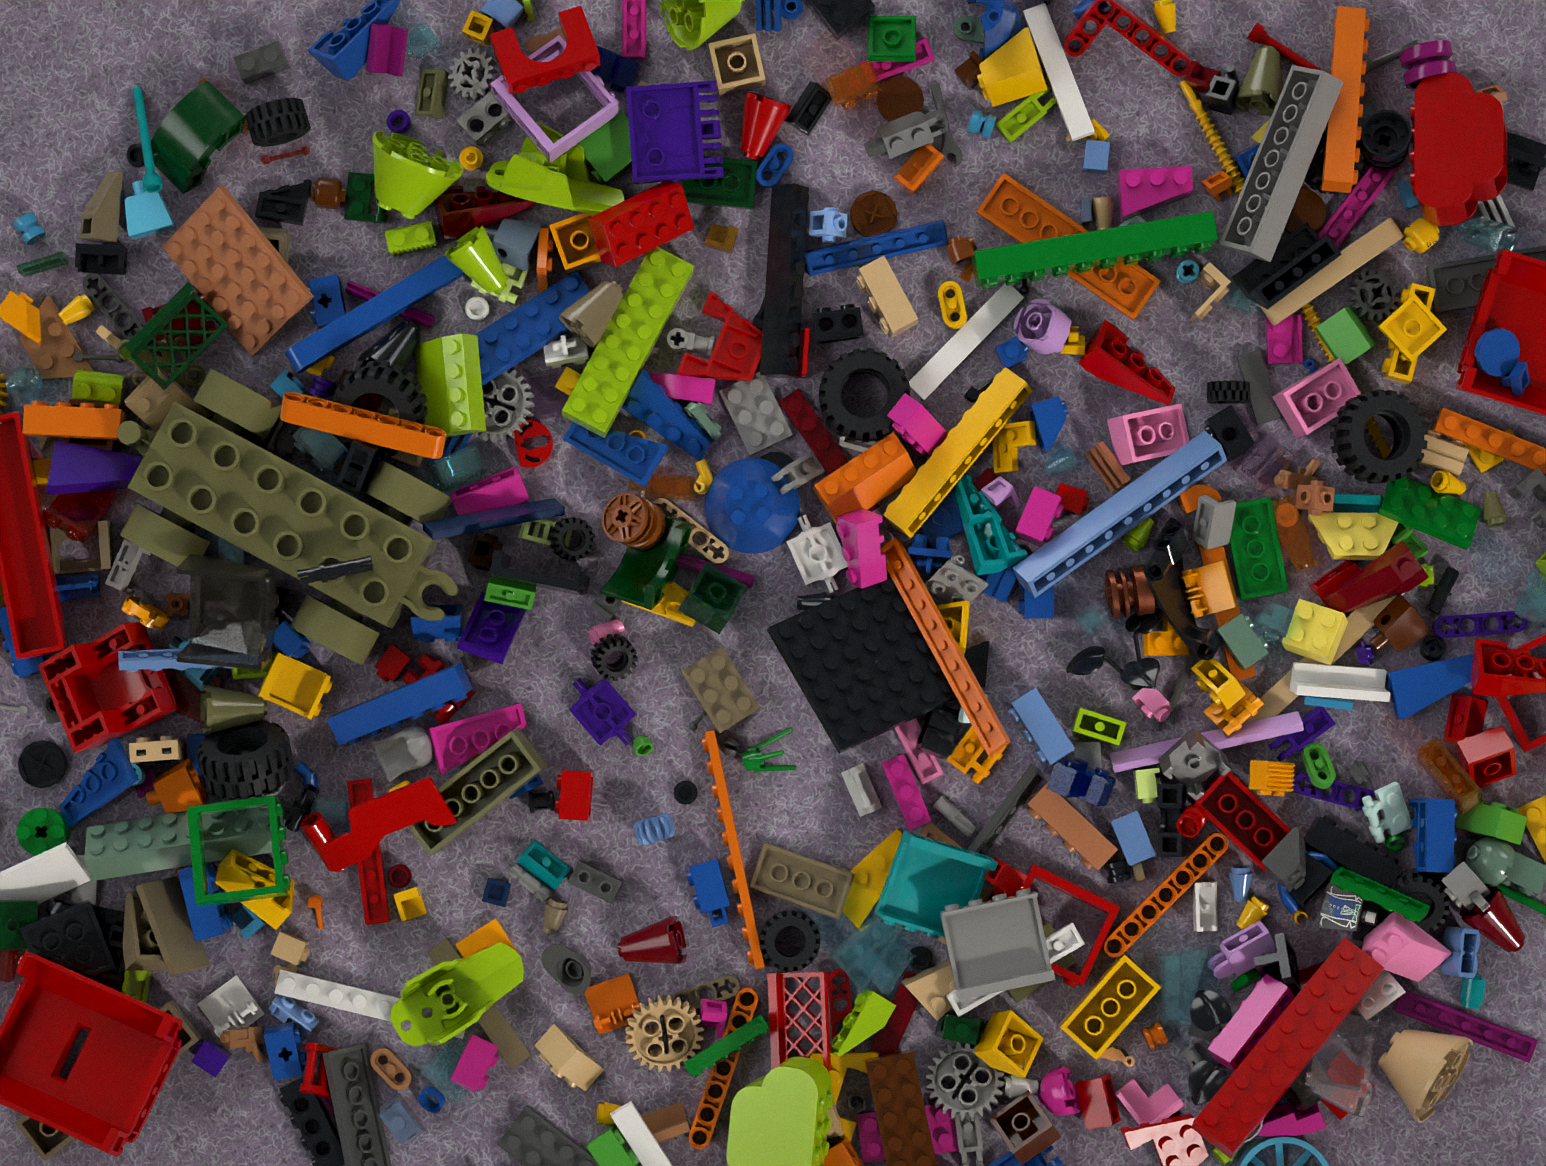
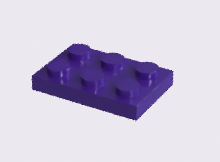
M481 592L458 641L457 649L503 665L526 614V609L484 601L485 593Z

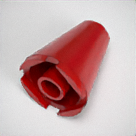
M746 91L740 150L744 151L743 156L757 160L758 156H764L790 112L791 105Z

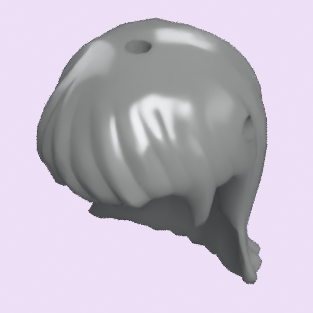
M419 726L407 727L387 739L373 741L378 761L381 764L387 781L390 783L403 773L428 765L435 756L429 731Z

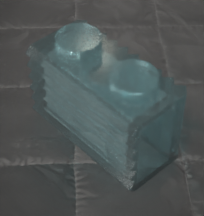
M473 444L429 463L438 488L442 491H447V493L460 489V484L464 482H477L482 479V474L487 473L477 446Z

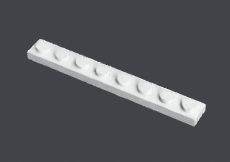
M282 969L280 970L274 992L275 994L390 1021L391 1008L400 999L399 997ZM426 1008L423 1010L422 1015L428 1018L432 1015V1010ZM404 1021L402 1023L403 1025L407 1026L412 1025L409 1021ZM465 1030L454 1037L463 1039Z

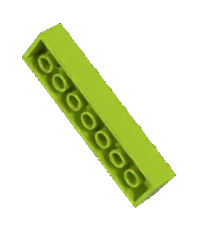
M659 247L647 252L562 409L563 417L603 438L606 437L694 273V265Z

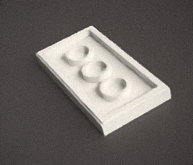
M67 842L1 871L0 900H38V904L90 881L91 878L88 870Z

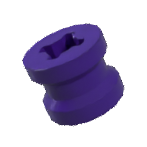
M314 375V383L312 387L308 388L307 392L312 395H319L320 398L330 397V392L332 389H335L336 384Z

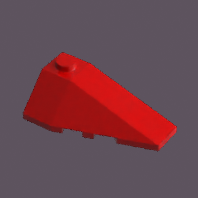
M1104 320L1086 345L1085 355H1081L1079 365L1099 379L1169 405L1172 402L1175 387L1156 367L1148 368L1143 359L1145 355L1140 350L1134 353L1126 344L1129 338L1107 320Z
M1475 640L1471 668L1472 694L1500 697L1546 692V658L1539 659L1529 655V651L1523 649L1519 652L1508 648V644L1501 641Z

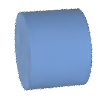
M487 0L480 9V13L498 21L501 24L500 26L494 21L493 23L504 30L513 27L525 9L516 0Z

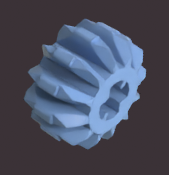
M661 813L641 819L633 825L635 838L640 845H648L668 839L675 834V825L668 813Z

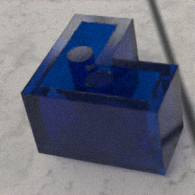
M1066 758L1065 761H1056L1046 789L1066 798L1078 797L1096 806H1106L1116 778L1109 776L1110 772L1100 767H1096V769L1089 767V763L1085 760Z

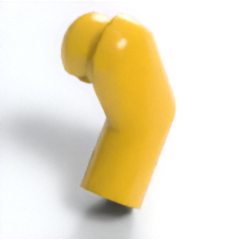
M706 459L695 463L699 476L694 484V491L701 495L708 492L713 481V475Z

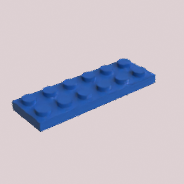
M574 271L475 334L478 336L482 386L569 331L559 319V315L563 310L590 292L577 271Z

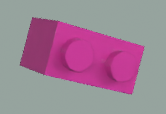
M472 1034L449 1081L473 1093H476L479 1088L483 1090L489 1078L485 1074L489 1066L493 1068L499 1058V1054L496 1053L498 1046Z

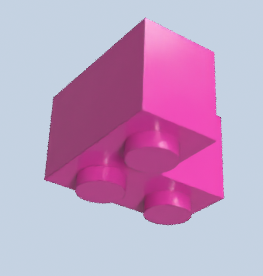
M1034 486L1015 530L1017 538L1038 547H1042L1045 543L1051 541L1055 533V527L1052 526V522L1055 517L1059 519L1064 507L1061 504V497Z

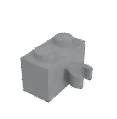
M1464 861L1441 880L1447 886L1444 889L1445 893L1459 908L1464 905L1470 911L1477 905L1484 912L1490 907L1484 898L1491 891Z

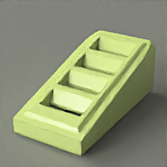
M545 519L533 521L535 525L532 536L528 535L531 522L522 523L519 538L546 545L551 544V541L547 540L550 526L555 527L554 524L556 522ZM545 524L542 538H538L540 525ZM572 530L567 531L565 535L564 544L567 547L570 542Z

